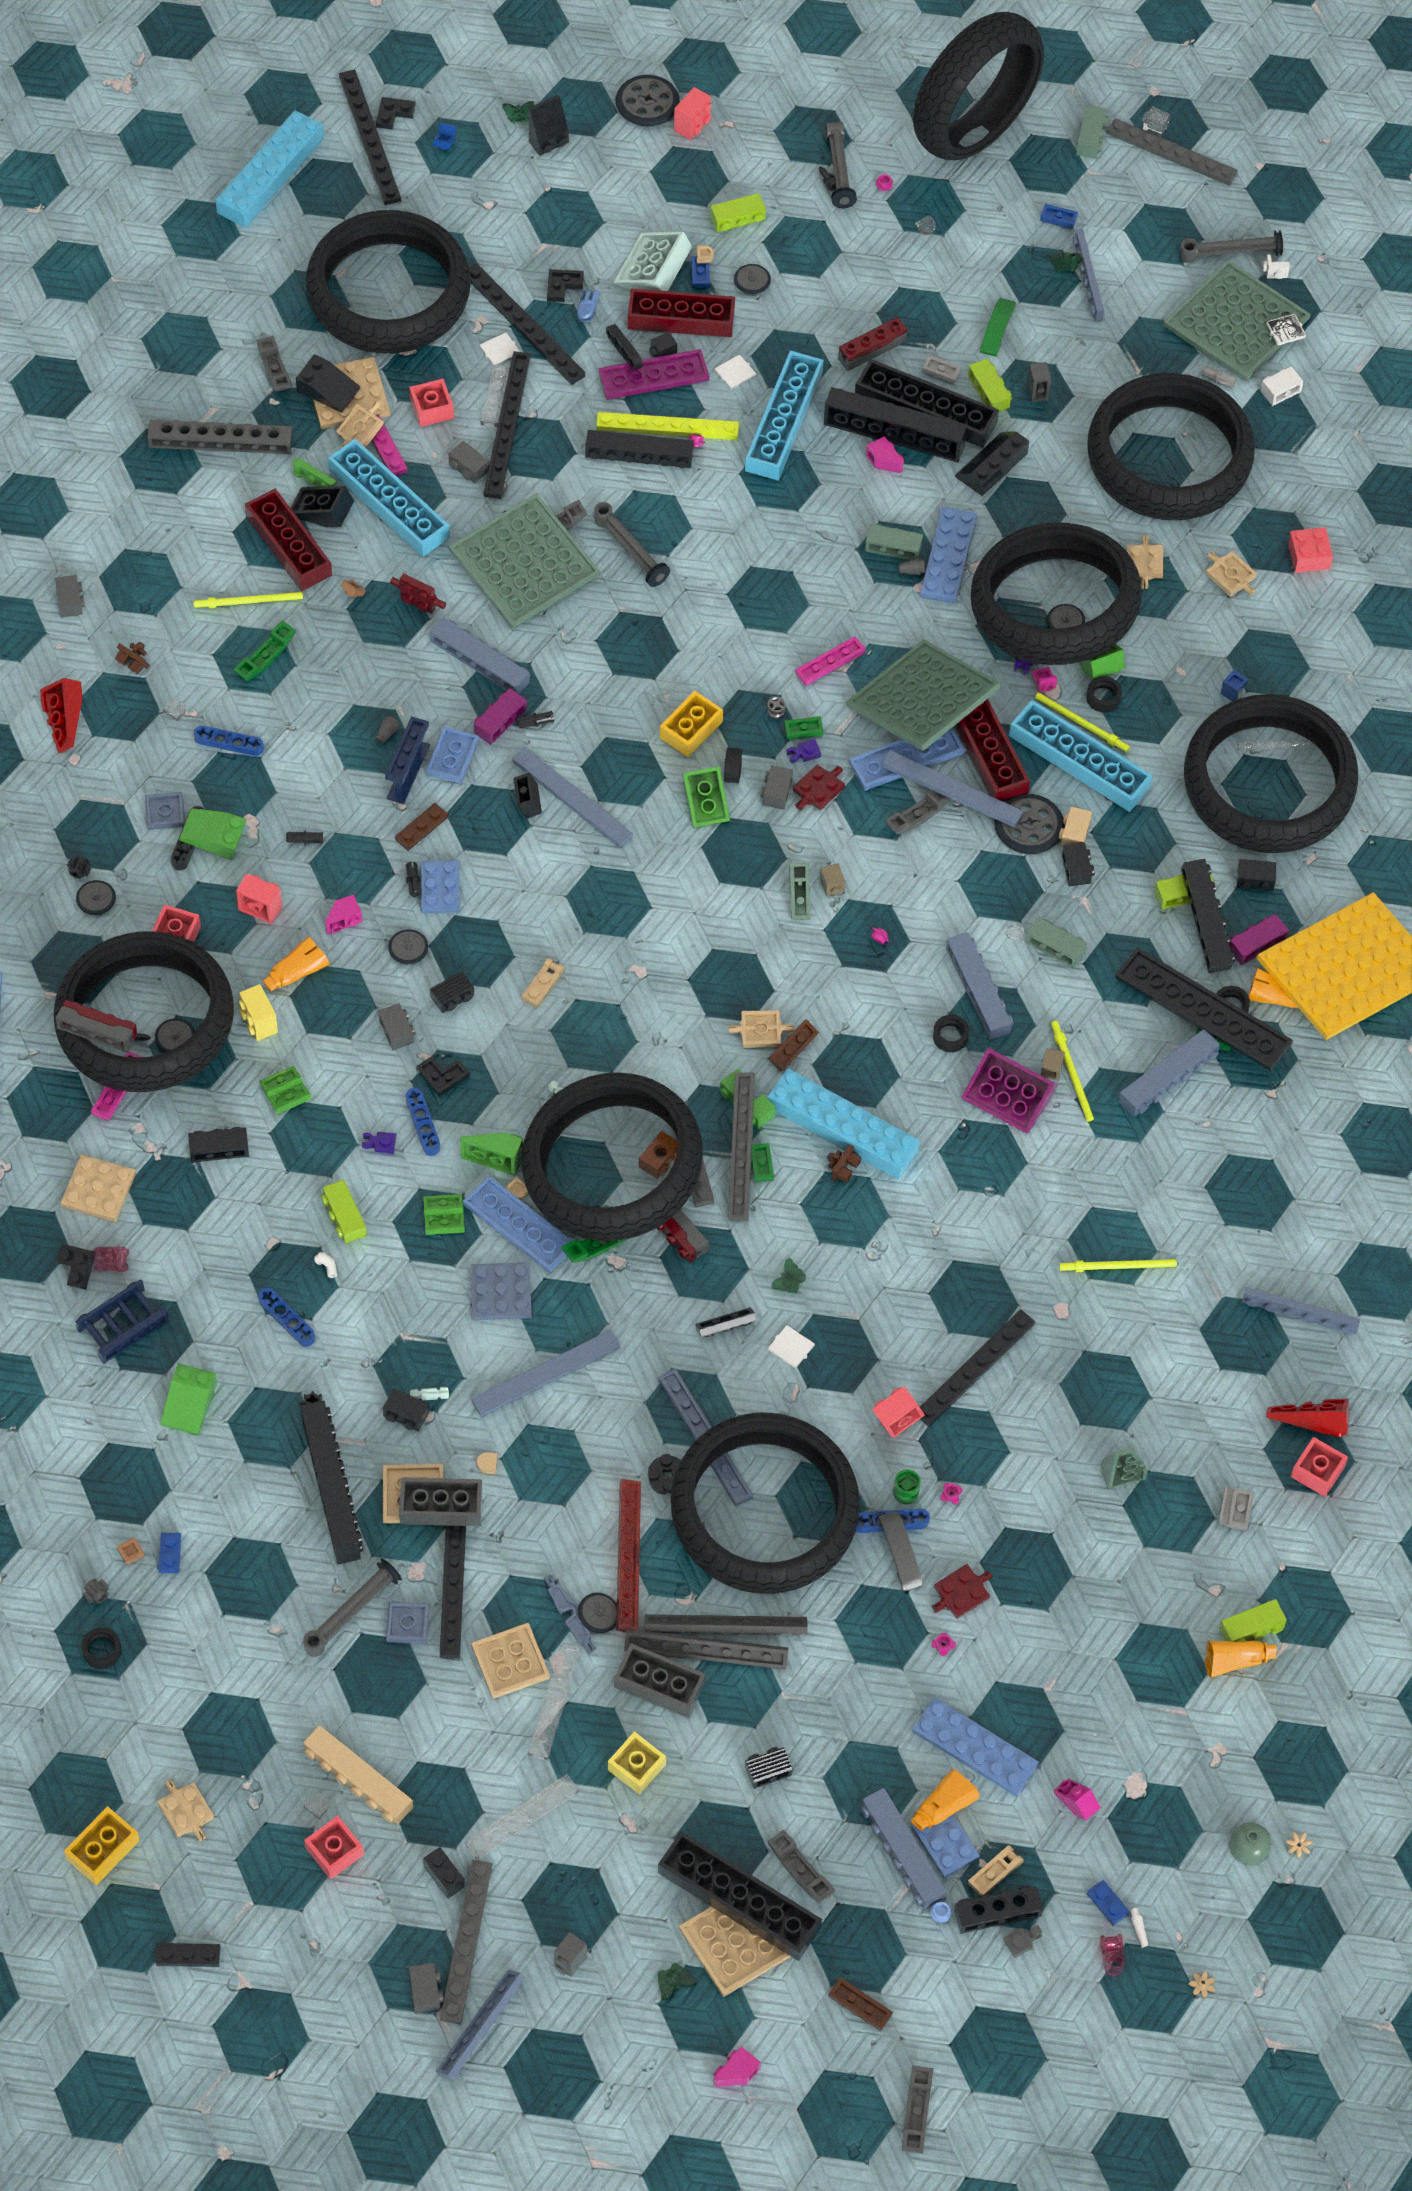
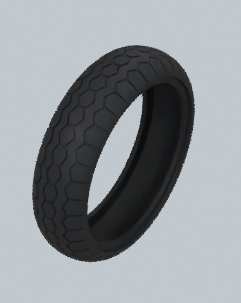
M995 12L974 21L946 46L926 74L918 91L913 111V126L916 137L929 153L945 160H962L987 148L1009 128L1030 99L1042 71L1044 45L1037 28L1028 19L1019 14ZM1007 49L1000 71L986 93L964 116L950 124L953 111L971 80L987 62L1001 51ZM979 126H983L989 131L983 139L973 145L963 147L959 144L968 132Z
M400 210L366 212L351 217L335 226L316 246L309 260L306 273L308 300L314 315L321 325L331 335L347 345L360 350L382 354L412 351L434 342L448 332L458 321L465 309L471 282L466 256L455 238L436 222L424 216ZM381 244H399L419 249L439 262L449 277L446 289L431 306L412 316L389 320L369 318L348 310L335 299L327 285L331 274L345 258L361 249Z
M1157 373L1142 376L1121 385L1101 403L1090 424L1087 449L1089 462L1095 477L1102 488L1119 504L1140 515L1154 519L1187 520L1212 513L1223 507L1237 495L1251 472L1255 454L1253 431L1246 414L1239 404L1224 390L1195 376L1180 373ZM1154 407H1177L1200 414L1214 423L1226 437L1231 447L1232 459L1219 474L1205 482L1183 487L1163 486L1148 482L1130 472L1116 457L1109 437L1119 423L1136 412Z
M1055 522L1029 526L1001 539L980 561L971 585V606L975 620L983 634L1005 653L1026 662L1042 665L1074 664L1094 658L1112 648L1128 633L1135 622L1142 597L1141 580L1137 567L1128 552L1117 541L1091 527L1058 522V524ZM1050 559L1075 560L1089 564L1105 573L1119 590L1116 599L1110 607L1096 618L1080 625L1058 629L1039 628L1015 620L998 606L993 596L1004 579L1016 570L1034 562Z
M1275 694L1253 695L1234 700L1220 707L1199 726L1186 752L1184 782L1189 800L1197 815L1219 837L1247 850L1263 853H1285L1300 850L1321 841L1342 823L1351 809L1356 796L1358 764L1352 744L1345 732L1334 719L1321 709L1308 702L1289 696ZM1257 727L1281 728L1303 736L1322 751L1333 770L1335 789L1320 807L1304 816L1289 820L1259 819L1233 808L1218 794L1210 781L1206 762L1213 750L1222 741L1237 732Z
M154 931L132 932L116 936L99 943L85 952L75 961L64 976L54 1004L56 1035L63 1052L70 1062L91 1080L103 1086L127 1092H151L179 1085L202 1072L217 1057L225 1045L234 1016L232 990L218 962L202 947L188 939ZM159 966L180 971L197 981L210 997L209 1009L202 1025L188 1040L170 1051L149 1057L114 1055L98 1048L86 1038L57 1029L56 1016L65 1000L77 1002L83 1006L87 997L103 981L119 972L136 967Z
M603 1073L571 1083L554 1094L540 1108L533 1118L524 1139L521 1159L522 1173L527 1191L536 1207L549 1221L562 1230L591 1240H624L656 1229L672 1218L683 1207L691 1196L700 1176L703 1146L701 1133L692 1112L684 1101L671 1089L653 1079L637 1074ZM614 1106L636 1107L659 1116L674 1130L678 1136V1151L671 1170L654 1190L631 1203L615 1207L582 1205L563 1196L547 1179V1161L555 1141L570 1124L592 1111Z
M763 1412L750 1413L727 1419L703 1433L687 1450L677 1468L672 1484L671 1514L673 1524L687 1554L704 1572L715 1580L745 1592L759 1594L783 1593L799 1589L818 1580L828 1573L843 1557L853 1540L858 1525L860 1511L859 1490L849 1461L841 1449L821 1430L803 1420L788 1415ZM766 1444L790 1449L812 1462L824 1475L835 1500L836 1518L827 1535L808 1552L780 1562L752 1561L724 1549L705 1530L697 1514L694 1500V1492L699 1479L706 1469L722 1455L740 1447Z

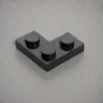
M382 97L376 120V128L393 130L396 117L413 119L416 101Z
M549 269L547 301L565 302L566 288L583 289L584 271Z
M430 1057L416 1066V1071L438 1096H441L470 1077V1072L459 1060L442 1069Z
M61 1244L57 1263L71 1266L67 1281L68 1286L87 1289L96 1252Z

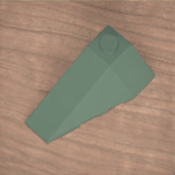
M1133 1447L1112 1453L1104 1458L1101 1464V1471L1108 1489L1146 1480L1148 1473L1146 1466Z

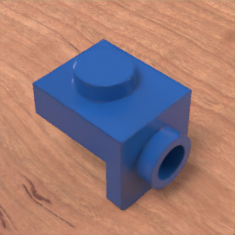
M441 122L438 134L433 140V146H437L442 150L450 149L455 142L457 127Z

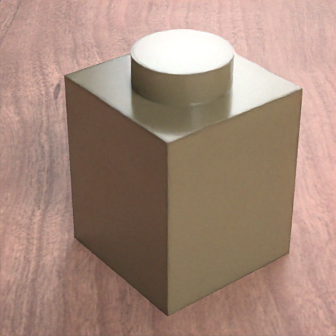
M839 863L821 867L820 879L826 895H837L844 892L845 880Z
M1046 1048L1041 1076L1059 1081L1065 1052Z

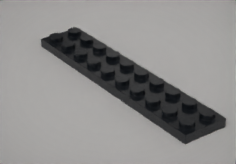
M1138 947L1115 974L1116 979L1199 1029H1204L1214 1038L1269 1071L1275 1067L1293 1044L1291 1038Z

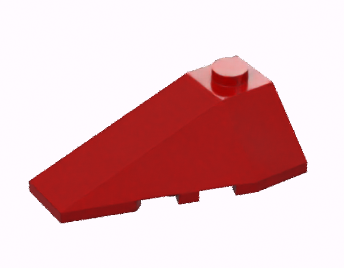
M62 678L40 689L43 712L47 713V723L53 729L52 737L58 753H63L74 746L82 704L81 682Z
M1349 1398L1325 1399L1323 1404H1312L1311 1401L1304 1402L1305 1404L1300 1405V1407H1296L1294 1404L1268 1407L1266 1412L1267 1418L1327 1435L1332 1434L1335 1437L1348 1434Z

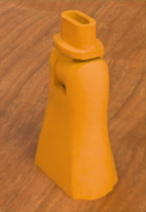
M309 936L289 955L278 962L271 972L268 973V977L262 980V982L272 992L276 988L280 989L281 986L290 985L302 977L330 964L326 955L319 947L317 948V945Z
M1259 968L1256 969L1248 995L1250 1001L1298 1008L1269 973Z
M1207 1640V1654L1205 1656L1207 1675L1210 1678L1241 1668L1262 1664V1661L1267 1663L1269 1659L1276 1658V1645H1268L1266 1642L1259 1641L1232 1642Z
M956 1769L950 1770L934 1791L922 1802L919 1809L915 1812V1816L911 1818V1822L921 1831L926 1827L930 1828L932 1825H937L957 1811L977 1801L979 1798L978 1790Z

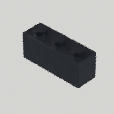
M246 1127L188 1133L191 1163L249 1157Z

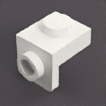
M1267 255L1266 261H1263V272H1266L1267 279L1288 278L1289 262H1272L1271 255Z

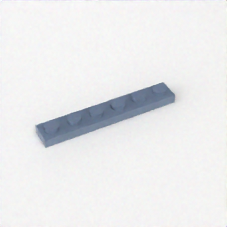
M1076 229L1075 237H1073V246L1077 248L1076 258L1081 263L1080 273L1084 275L1083 285L1088 290L1087 301L1091 302L1090 312L1091 315H1094L1095 322L1103 321L1104 308L1083 229Z
M1248 1287L1245 1289L1242 1300L1243 1303L1251 1307H1260L1269 1312L1282 1313L1290 1318L1296 1317L1308 1323L1321 1324L1326 1328H1335L1347 1334H1356L1360 1323L1359 1318Z
M507 1970L437 2069L436 2073L440 2077L453 2080L460 2073L465 2062L472 2056L477 2045L484 2039L489 2028L496 2022L501 2011L508 2005L513 1994L520 1988L521 1983L525 1979L520 1972Z

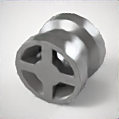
M778 696L769 699L767 714L771 719L779 720L784 717L785 700Z

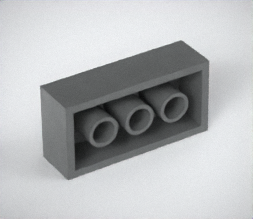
M401 1477L400 1524L481 1526L482 1479Z
M630 1643L614 1677L615 1688L688 1718L706 1682L705 1673Z

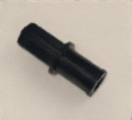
M553 712L533 713L530 716L517 718V725L519 728L538 727L540 724L554 722Z
M306 830L304 832H287L286 842L304 843V845L306 843L323 844V832H306Z
M408 862L405 865L407 870L406 882L409 887V895L416 897L420 895L419 882L421 881L418 875V865L416 862H413L412 867V862Z

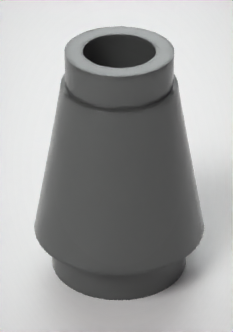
M916 558L899 563L900 574L921 576V574L926 573L925 560Z
M391 716L383 718L375 739L379 743L384 744L399 729V722Z

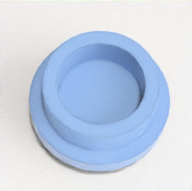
M945 1902L935 1903L930 1911L932 1919L939 1923L948 1921L951 1917L950 1906Z

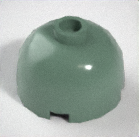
M1253 1822L1243 1823L1231 1835L1229 1843L1230 1852L1237 1861L1246 1863L1245 1865H1258L1265 1861L1270 1853V1834L1260 1824Z

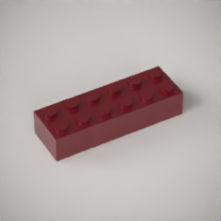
M631 288L627 329L732 337L735 297Z
M276 488L245 503L247 519L301 591L332 576L330 560Z
M986 699L959 721L955 727L989 795L1004 802L1014 796L1028 794L1030 780L989 700Z

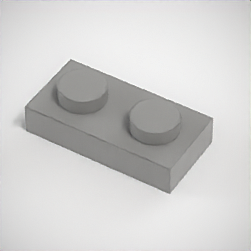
M930 355L922 368V373L955 384L961 372V366Z

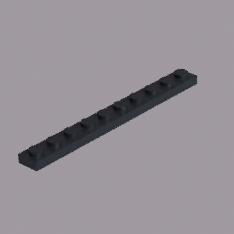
M355 69L339 73V79L384 205L401 202L399 190Z
M477 263L469 268L470 283L571 385L585 377V371Z
M513 351L484 488V497L502 498L531 353Z

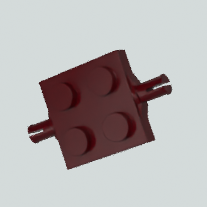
M404 573L400 580L392 577L390 580V584L399 587L401 599L405 603L412 604L423 612L433 614L436 606L444 610L447 605L446 602L436 597L435 588Z
M817 764L793 786V792L801 797V800L795 804V807L801 810L806 804L822 810L845 788V783L837 778L843 772V769L836 766L835 769L829 772Z
M968 1564L962 1566L934 1584V1588L938 1592L941 1601L932 1605V1609L937 1613L946 1607L953 1613L956 1619L960 1618L990 1598V1594L984 1588L983 1583L992 1578L991 1573L987 1570L978 1576Z

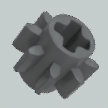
M92 1579L84 1587L86 1591L84 1592L85 1598L90 1604L94 1601L100 1604L109 1595L107 1592L109 1590L108 1585L103 1579L99 1582L96 1579Z

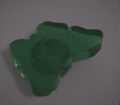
M528 101L522 106L504 103L502 108L511 123L528 122V108L534 106V101Z
M1063 252L1050 256V262H1052L1057 271L1064 269L1076 270L1082 260V254L1080 253L1071 254Z
M788 1258L785 1261L784 1272L781 1274V1277L772 1282V1289L797 1293L800 1283L806 1280V1275L801 1269H798V1265L791 1258Z
M673 1963L667 1971L660 1970L657 1974L659 1990L663 2001L669 1999L674 1990L680 1989V1986L691 1987L696 1984V1979L677 1963Z

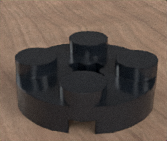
M663 1454L650 1464L648 1479L654 1491L664 1495L671 1493L674 1476L681 1460L670 1454ZM664 1472H671L672 1478L667 1477L665 1479Z

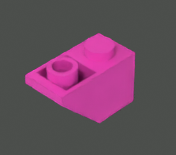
M885 436L866 445V457L875 468L896 473L903 472L904 459L901 454L895 451L894 445Z
M354 895L335 901L325 921L327 934L337 933L344 928L354 927L363 922L362 912Z
M1069 1778L1061 1782L1059 1787L1053 1791L1075 1816L1084 1820L1090 1818L1101 1808L1090 1788Z
M741 2046L737 2051L733 2050L727 2058L728 2062L724 2066L720 2065L713 2074V2084L716 2087L747 2085L760 2070L761 2062Z

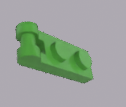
M297 458L293 460V474L295 477H302L309 484H314L317 487L337 486L336 480L302 459Z

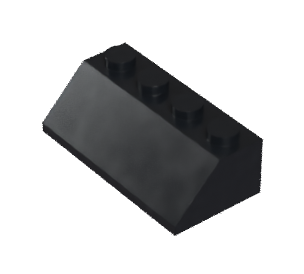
M1016 431L1001 432L969 461L955 477L983 496L1028 454L1029 440Z

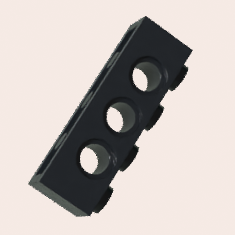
M1026 1885L1015 1891L1003 1890L997 1895L984 1894L979 1896L978 1899H962L955 1904L954 1911L960 1934L1041 1917L1043 1907L1037 1886L1031 1887ZM1018 1900L1021 1901L1024 1905L1018 1907L1015 1906L1013 1902ZM1000 1905L1003 1907V1910L996 1911L993 1906ZM979 1909L983 1914L975 1915L973 1910Z

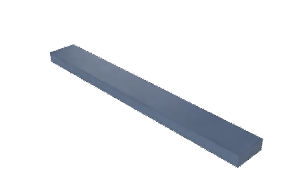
M526 747L512 758L514 764L524 772L531 773L532 777L619 848L633 837L631 831Z
M891 750L882 763L883 768L1014 828L1023 814V811Z
M609 1330L472 1398V1403L479 1415L483 1417L619 1349L620 1344L612 1331Z
M676 1368L658 1377L659 1382L696 1441L703 1433L712 1428ZM728 1453L722 1455L711 1464L712 1469L736 1507L753 1498L751 1490Z

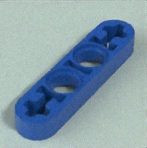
M198 726L194 730V739L201 745L258 756L264 751L263 740L259 737L207 726ZM223 736L225 739L222 742H217L215 738ZM241 740L243 743L236 746L233 744V741Z
M411 1088L406 1092V1103L425 1154L430 1156L436 1155L440 1151V1141L426 1101L420 1089ZM412 1095H415V1097H417V1105H415ZM418 1110H422L425 1112V1115L423 1117H417L415 1116V1112ZM424 1126L431 1128L429 1133H422L420 1130ZM430 1138H431L432 1145H434V1148H432V1149H431V1147L429 1146V1143H428V1139H430Z
M264 1288L259 1292L260 1305L300 1345L308 1347L315 1342L314 1330L273 1289ZM265 1295L267 1297L271 1295V1301L274 1303L273 1305H271V1302L268 1299L264 1300ZM283 1307L286 1311L284 1314L279 1315L275 1313V1309ZM296 1320L299 1324L292 1328L288 1326V1322ZM302 1329V1332H303L306 1336L309 1335V1336H310V1339H307V1338H304V1339H303V1335H302V1333L300 1332V1330Z
M921 1508L860 1512L858 1520L862 1519L864 1525L860 1526L858 1523L856 1532H883L882 1527L877 1525L875 1520L878 1516L898 1511L900 1516L906 1518L907 1521L904 1523L906 1530L924 1529L929 1525L930 1514L927 1510ZM919 1515H922V1518H924L923 1522H920L918 1519ZM870 1518H872V1526H870Z

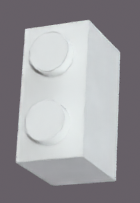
M1291 366L1287 369H1282L1273 376L1266 377L1262 381L1260 392L1273 406L1300 393L1303 380Z

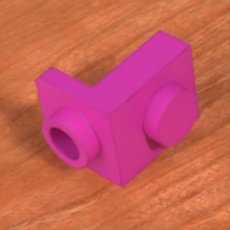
M1050 667L1032 671V677L1038 692L1050 691L1056 688L1057 677L1056 675L1053 676Z

